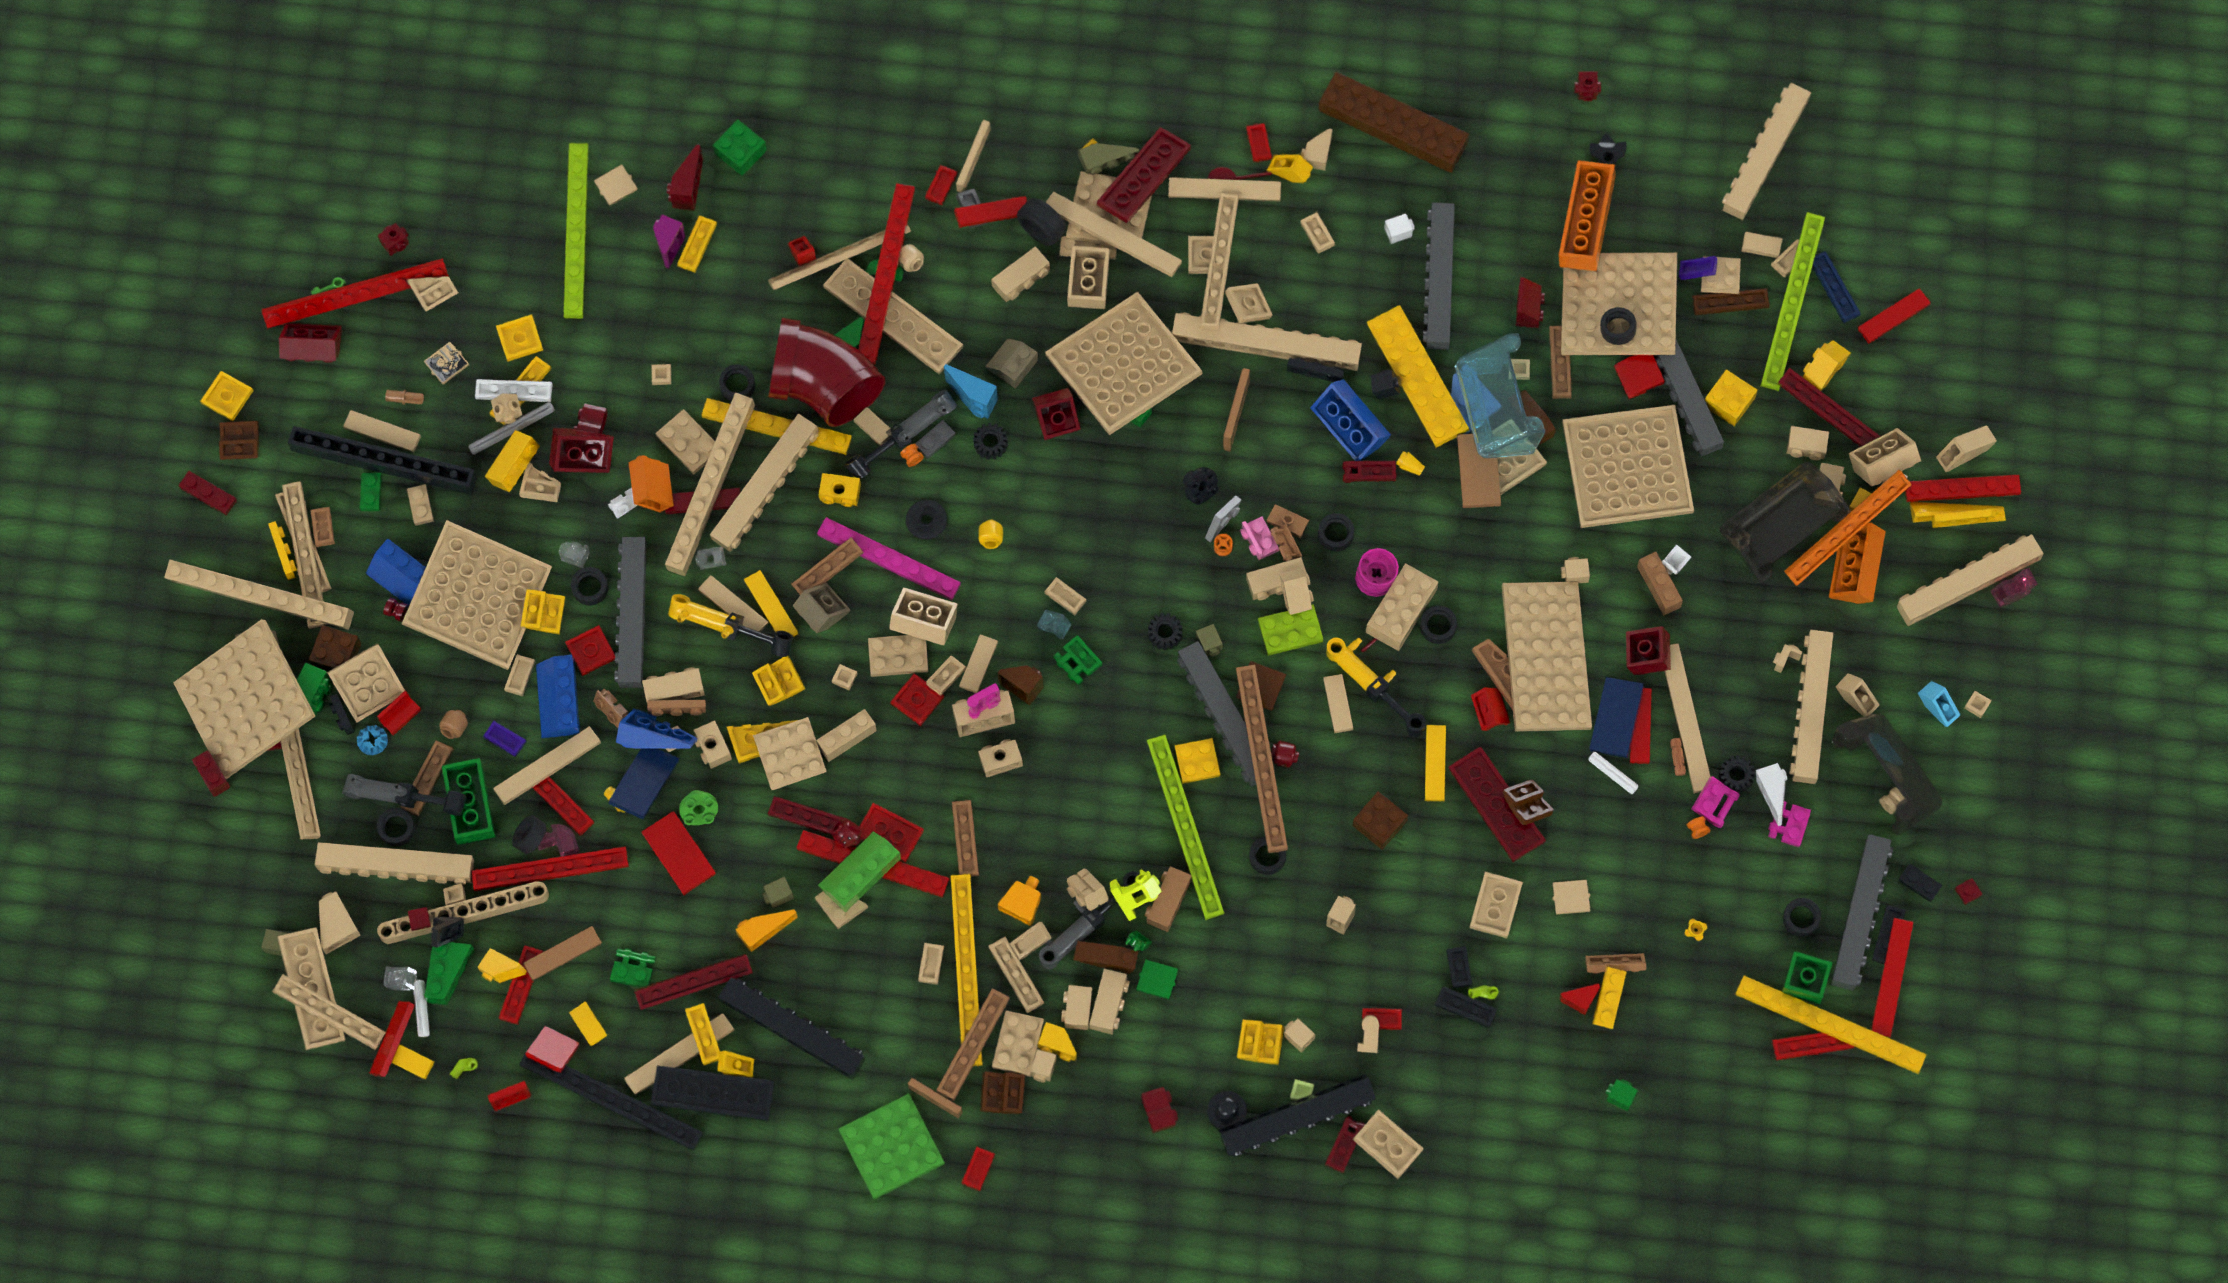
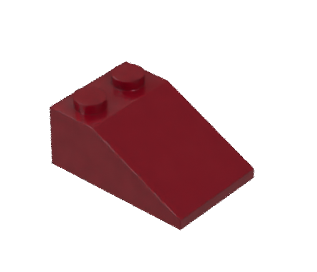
M700 145L694 147L672 176L671 183H668L667 194H669V201H671L674 209L695 211L703 166V155Z
M553 428L549 464L557 472L610 473L614 437L572 428Z

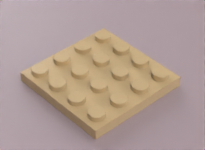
M1081 171L1074 203L1142 239L1151 197L1127 224L1097 206L1098 199L1117 177L1100 174L1092 175L1091 173ZM1071 223L1068 224L1066 239L1110 245Z

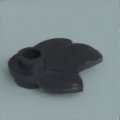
M1605 134L1599 144L1590 143L1589 149L1591 155L1598 159L1599 163L1616 165L1617 160L1625 155L1627 145L1625 141L1615 144L1609 134ZM1609 158L1611 161L1607 162L1604 159Z

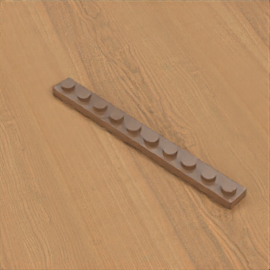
M1255 665L1237 667L1236 673L1268 853L1286 851L1288 847Z

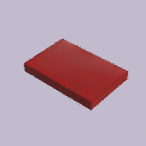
M872 803L859 826L861 828V841H864L872 832L877 833L900 852L901 859L899 861L903 863L907 862L924 832V829L875 803Z

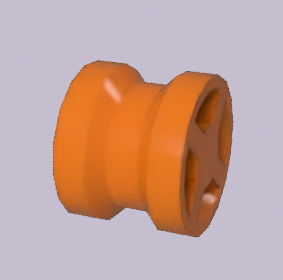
M916 444L907 446L900 453L901 457L907 460L906 464L908 467L917 465L924 458V455L918 451Z
M1228 534L1217 535L1214 539L1215 553L1222 557L1229 555L1233 549L1232 538Z
M1704 816L1695 818L1687 823L1688 829L1692 831L1693 839L1703 837L1711 831L1705 824Z

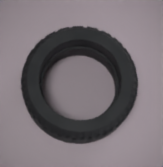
M1030 198L1017 213V219L1022 228L1041 244L1047 246L1054 245L1066 231V225L1062 217L1050 205L1040 199Z

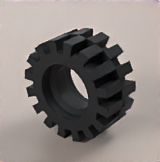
M988 423V426L983 424L982 428L978 427L977 432L974 433V449H976L977 454H980V457L984 458L985 456L987 460L993 457L994 460L996 456L1000 458L1002 452H1006L1008 446L1006 431H1003V427H998V424L995 423L994 426L992 423ZM993 435L998 439V443L994 447H987L983 443L984 438Z
M1160 613L1159 617L1156 615L1154 620L1151 619L1150 625H1148V636L1152 645H1156L1159 650L1160 648H1163V650L1170 648L1171 650L1174 645L1177 646L1178 642H1181L1182 625L1180 620L1176 619V616L1173 615L1171 617L1170 613H1167V615ZM1167 625L1173 630L1172 635L1168 638L1160 637L1158 629L1161 626Z
M1736 755L1735 758L1733 756L1729 757L1722 764L1719 771V781L1731 790L1741 793L1742 790L1746 791L1752 785L1755 771L1754 765L1751 766L1750 760L1746 761V757L1739 758L1740 755ZM1733 768L1742 769L1744 778L1740 781L1733 780L1730 777V770Z

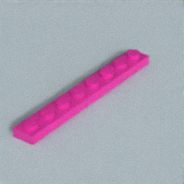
M827 517L817 532V536L838 546L852 537L864 552L860 557L951 601L961 586V582Z

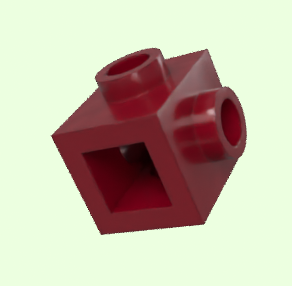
M1597 71L1578 73L1577 82L1574 83V92L1578 93V100L1593 101L1597 99L1598 93H1601V81L1598 82Z
M396 223L387 226L382 233L377 235L380 243L390 256L396 252L403 251L409 244L407 231L404 227L400 228Z

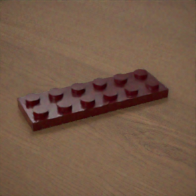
M1160 127L1098 199L1097 206L1128 224L1190 151L1191 145Z
M1482 747L1477 748L1448 767L1512 862H1515L1546 842L1534 822L1523 826L1514 815L1503 794V790L1509 788V786Z

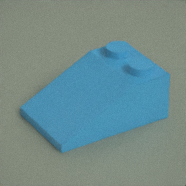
M945 364V381L975 416L988 419L998 401L997 386Z

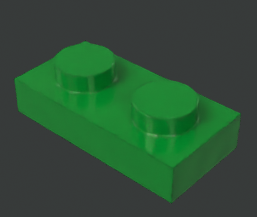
M361 473L360 510L380 511L381 473Z

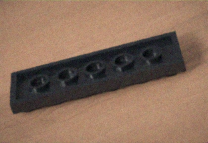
M657 1065L651 1105L769 1121L774 1081Z

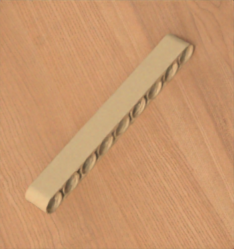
M533 882L428 910L431 923L429 928L412 931L410 928L408 931H402L404 925H410L409 916L381 923L378 926L377 933L384 943L392 944L432 933L433 918L441 917L444 914L449 915V917L464 918V924L544 903L548 900L549 892L543 882ZM543 889L544 893L542 895H534L536 890ZM519 894H524L525 898L523 900H516ZM500 899L506 900V903L503 906L497 905V902ZM480 905H487L484 911H478ZM461 910H468L465 916H459ZM385 930H392L390 936H383Z

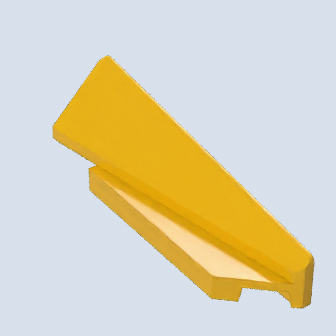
M1910 502L1912 522L1932 521L1933 528L2006 521L2003 506Z

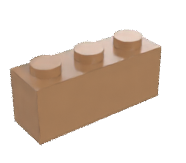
M1657 552L1639 559L1637 568L1663 616L1681 608L1683 600Z
M1171 866L1168 872L1164 871L1160 881L1163 883L1160 889L1162 892L1158 894V898L1154 901L1153 905L1148 906L1145 913L1147 924L1169 932L1192 881V875Z

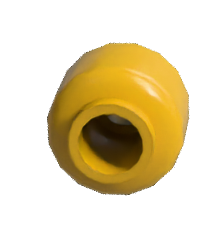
M995 520L983 522L978 529L980 544L987 549L997 548L1003 542L1002 525Z

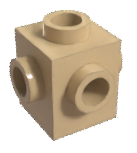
M502 393L491 400L496 422L511 424L516 421L515 419L522 416L517 394Z

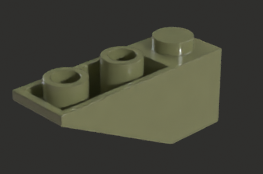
M1096 143L1079 149L1078 156L1084 171L1094 175L1102 172V169L1108 167L1109 169L1115 168L1121 162H1131L1139 153V149Z

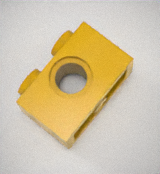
M822 473L819 489L820 501L825 504L840 503L845 507L857 506L861 488L860 478ZM841 488L844 490L841 494L835 493L837 489Z

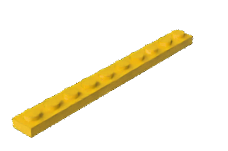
M970 874L951 875L961 1044L979 1013ZM982 1051L973 1066H982Z
M1743 976L1736 991V995L1826 1033L1829 1036L1919 1074L1927 1054L1749 977Z

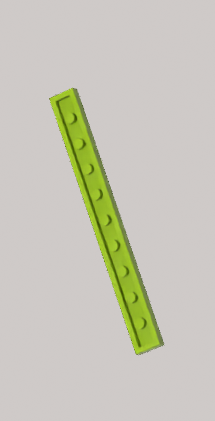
M569 143L564 318H583L588 143Z
M1806 213L1761 387L1776 391L1780 389L1777 383L1784 375L1825 220L1823 216Z
M1166 735L1149 739L1147 744L1190 875H1192V881L1204 918L1208 920L1224 915Z

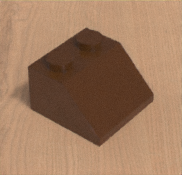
M1025 665L1000 669L998 671L999 685L1028 705H1031L1043 689L1042 673L1035 667L1030 668Z

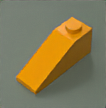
M789 910L753 917L748 921L743 920L737 926V935L752 952L797 919V912Z

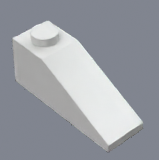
M1778 763L1756 770V782L1777 825L1780 826L1782 825L1787 775L1785 770H1781Z

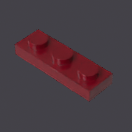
M191 471L187 472L178 485L183 491L226 516L237 501L234 496Z

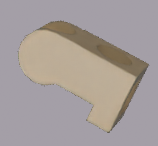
M1367 1015L1362 1020L1364 1038L1363 1043L1358 1042L1357 1052L1377 1053L1379 1022L1375 1016Z

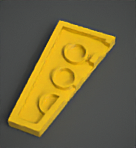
M798 720L773 724L762 723V725L749 724L740 727L727 726L738 763L760 757L753 735Z

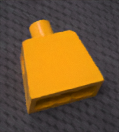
M1029 876L1025 884L1016 881L998 903V910L1032 926L1041 900V893L1035 890L1040 881L1032 876Z

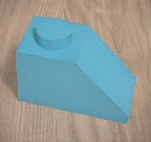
M1931 681L1918 692L1925 707L1945 727H1948L1960 716L1945 687Z

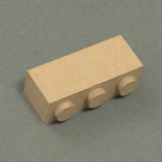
M1035 246L991 279L992 287L1005 302H1008L1010 299L1014 300L1022 290L1029 289L1034 284V281L1045 277L1049 273L1050 263Z
M1302 558L1246 573V580L1253 600H1264L1269 595L1283 594L1279 573L1302 568L1303 572L1307 574Z
M686 668L683 672L679 673L668 672L665 676L661 677L650 676L642 681L646 702L651 700H686L705 695L699 668Z
M864 709L817 739L818 748L827 761L830 762L876 732V724Z
M1104 969L1089 1024L1091 1030L1113 1035L1114 1029H1118L1120 1018H1117L1118 1012L1123 1011L1125 1000L1122 999L1123 993L1128 992L1130 981H1127V974Z

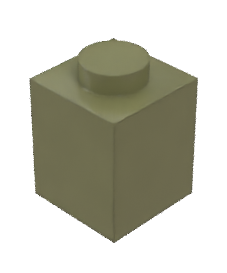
M1214 624L1196 631V639L1199 641L1207 656L1210 655V657L1218 655L1223 648V644Z
M785 877L763 886L765 893H762L766 904H771L772 908L794 899Z
M266 929L261 948L265 953L282 956L277 937L289 933Z

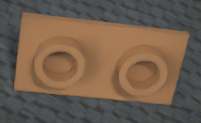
M1286 523L1279 529L1278 527L1271 529V536H1273L1276 544L1279 545L1283 561L1287 562L1302 557Z
M603 689L601 692L598 690L593 702L598 709L602 710L608 720L618 728L619 722L629 712L620 703L616 706L613 705L618 700L609 690Z

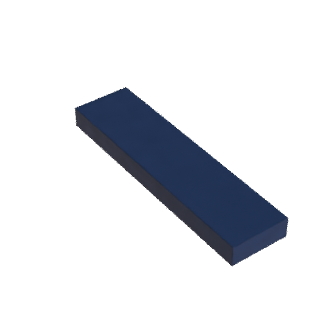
M1826 251L1815 255L1812 269L1842 322L1846 323L1859 317L1861 313Z

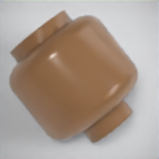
M460 710L447 711L439 724L441 733L449 739L459 738L466 729L468 721L466 715Z

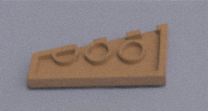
M1487 639L1475 646L1472 652L1513 710L1507 655L1490 639Z

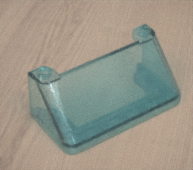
M1519 333L1507 334L1461 356L1455 365L1476 448L1479 455L1484 458L1533 454L1545 434L1544 425L1539 418L1535 416L1526 417L1510 358V353L1517 351L1521 345Z

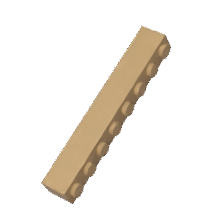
M1793 83L1789 85L1788 89H1783L1780 96L1782 98L1780 104H1775L1772 113H1774L1772 118L1768 117L1764 124V128H1766L1764 133L1760 132L1755 141L1758 144L1755 149H1750L1747 158H1749L1747 164H1742L1739 173H1741L1739 178H1735L1731 184V193H1726L1722 201L1724 203L1723 211L1741 220L1744 219L1808 103L1811 92Z
M798 413L711 532L710 537L713 541L729 552L739 546L740 538L744 533L747 534L750 531L751 523L755 518L760 517L766 502H771L775 495L774 491L777 487L780 488L784 484L785 476L788 472L791 473L795 469L796 461L799 457L802 458L806 454L809 443H813L817 439L819 433H817L818 428L815 424Z
M2032 534L2027 537L2023 535L2016 539L2014 544H2005L1999 548L1998 552L1994 554L1989 552L1982 557V560L1978 562L1976 560L1971 561L1966 565V568L1962 570L1955 569L1949 573L1948 577L1944 579L1943 577L1937 578L1932 582V585L1928 587L1924 585L1918 588L1916 593L1902 596L1899 599L1897 609L1907 626H1910L2041 560L2044 553Z
M1810 630L1809 635H1805L1804 647H1807L1806 654L1802 656V665H1805L1804 672L1800 674V683H1803V687L1798 692V701L1801 702V705L1796 710V720H1799L1798 727L1795 726L1794 738H1797V742L1792 747V756H1795V760L1790 765V775H1793L1792 781L1816 784L1818 779L1833 641L1832 632Z
M318 843L315 866L317 870L325 874H330L331 871L339 872L341 875L358 873L362 877L377 875L379 878L387 879L389 876H393L400 880L416 878L417 881L427 882L429 879L435 880L437 883L453 881L455 884L462 883V885H466V883H472L474 858L472 855Z

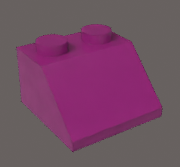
M662 214L660 219L655 221L653 230L665 267L669 269L686 237L681 222Z

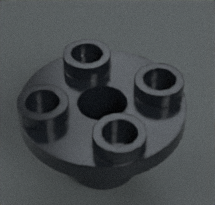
M1201 467L1195 471L1187 472L1183 479L1187 499L1196 505H1200L1210 499L1211 496L1216 495L1218 492L1216 473L1208 467Z
M1224 1091L1212 1097L1208 1104L1207 1115L1213 1126L1222 1129L1245 1120L1247 1107L1241 1096L1234 1092Z

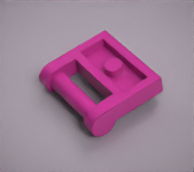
M996 683L968 698V713L972 719L978 718L980 712L985 709H993L999 704L998 702L1001 701L1000 690Z
M1710 777L1694 803L1692 810L1700 816H1704L1714 826L1722 828L1723 820L1734 801H1737L1740 797V794L1731 790L1715 777ZM1725 794L1728 798L1717 817L1712 814Z

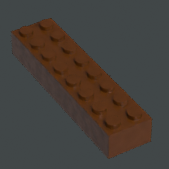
M1335 72L1319 101L1320 112L1450 173L1454 170L1468 144V133L1338 72Z

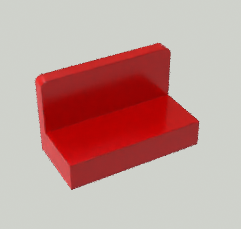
M1483 688L1471 695L1482 731H1487L1497 725L1510 724L1498 688Z
M404 691L377 718L394 736L421 711V708Z

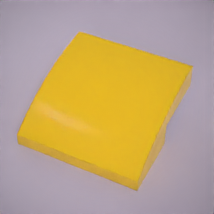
M527 589L521 627L560 635L565 596Z
M789 656L783 657L771 665L767 663L752 672L768 706L779 703L805 690Z
M1243 1020L1237 1058L1279 1065L1284 1026L1266 1024L1262 1021Z

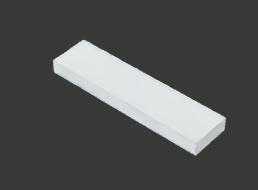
M476 379L475 398L493 400L502 393L517 394L519 401L551 402L552 382Z

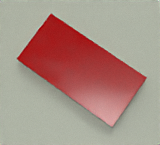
M674 811L641 832L683 895L716 875V872Z

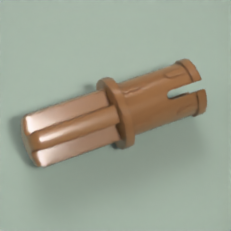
M386 390L385 400L386 402H399L402 405L406 403L422 404L424 402V394L407 392L406 390Z

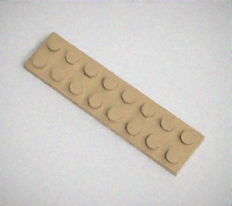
M845 259L823 284V288L865 319L875 278L851 260ZM892 292L883 333L940 374L944 370L945 364L948 365L963 348V344Z

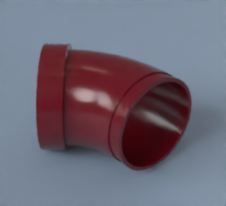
M782 317L768 398L787 401V398L790 397L800 400L812 407L824 418L827 425L831 427L840 426L853 420L866 407H870L885 386V377L878 372V369L854 346L829 332L800 324L801 320Z

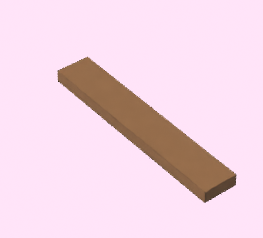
M994 989L991 990L938 1086L937 1093L953 1101L955 1100L1010 997Z

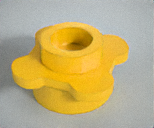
M1691 919L1689 920L1688 929L1685 930V935L1701 941L1704 931L1707 930V925Z

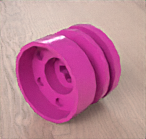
M1380 548L1371 549L1364 553L1356 570L1355 580L1358 588L1368 596H1384L1397 577L1399 568L1397 559L1391 552Z

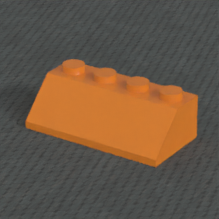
M1868 523L1837 550L1829 598L1856 604L1873 602L1886 531L1873 523Z

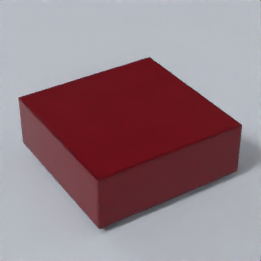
M427 907L408 911L412 931L431 927Z

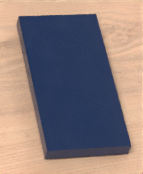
M1606 677L1589 748L1591 752L1628 758L1643 694V683Z
M641 748L609 799V804L644 819L678 764L679 758L657 748Z

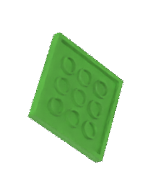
M910 1094L838 1129L873 1199L945 1164Z

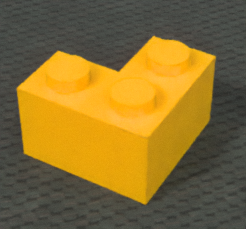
M1834 340L1828 344L1824 343L1821 348L1814 352L1812 363L1809 362L1803 369L1805 373L1803 378L1822 391L1828 385L1835 372L1842 368L1851 352Z

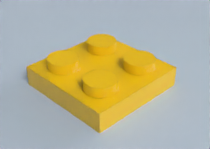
M532 315L496 326L507 362L543 351Z
M220 371L200 402L213 411L234 421L253 393V388Z
M1212 738L1175 745L1182 784L1220 777Z

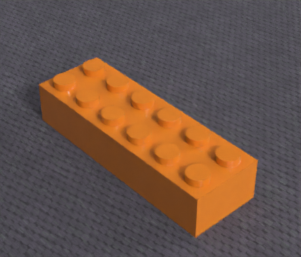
M1587 161L1577 162L1559 251L1560 267L1597 271L1615 182V165Z

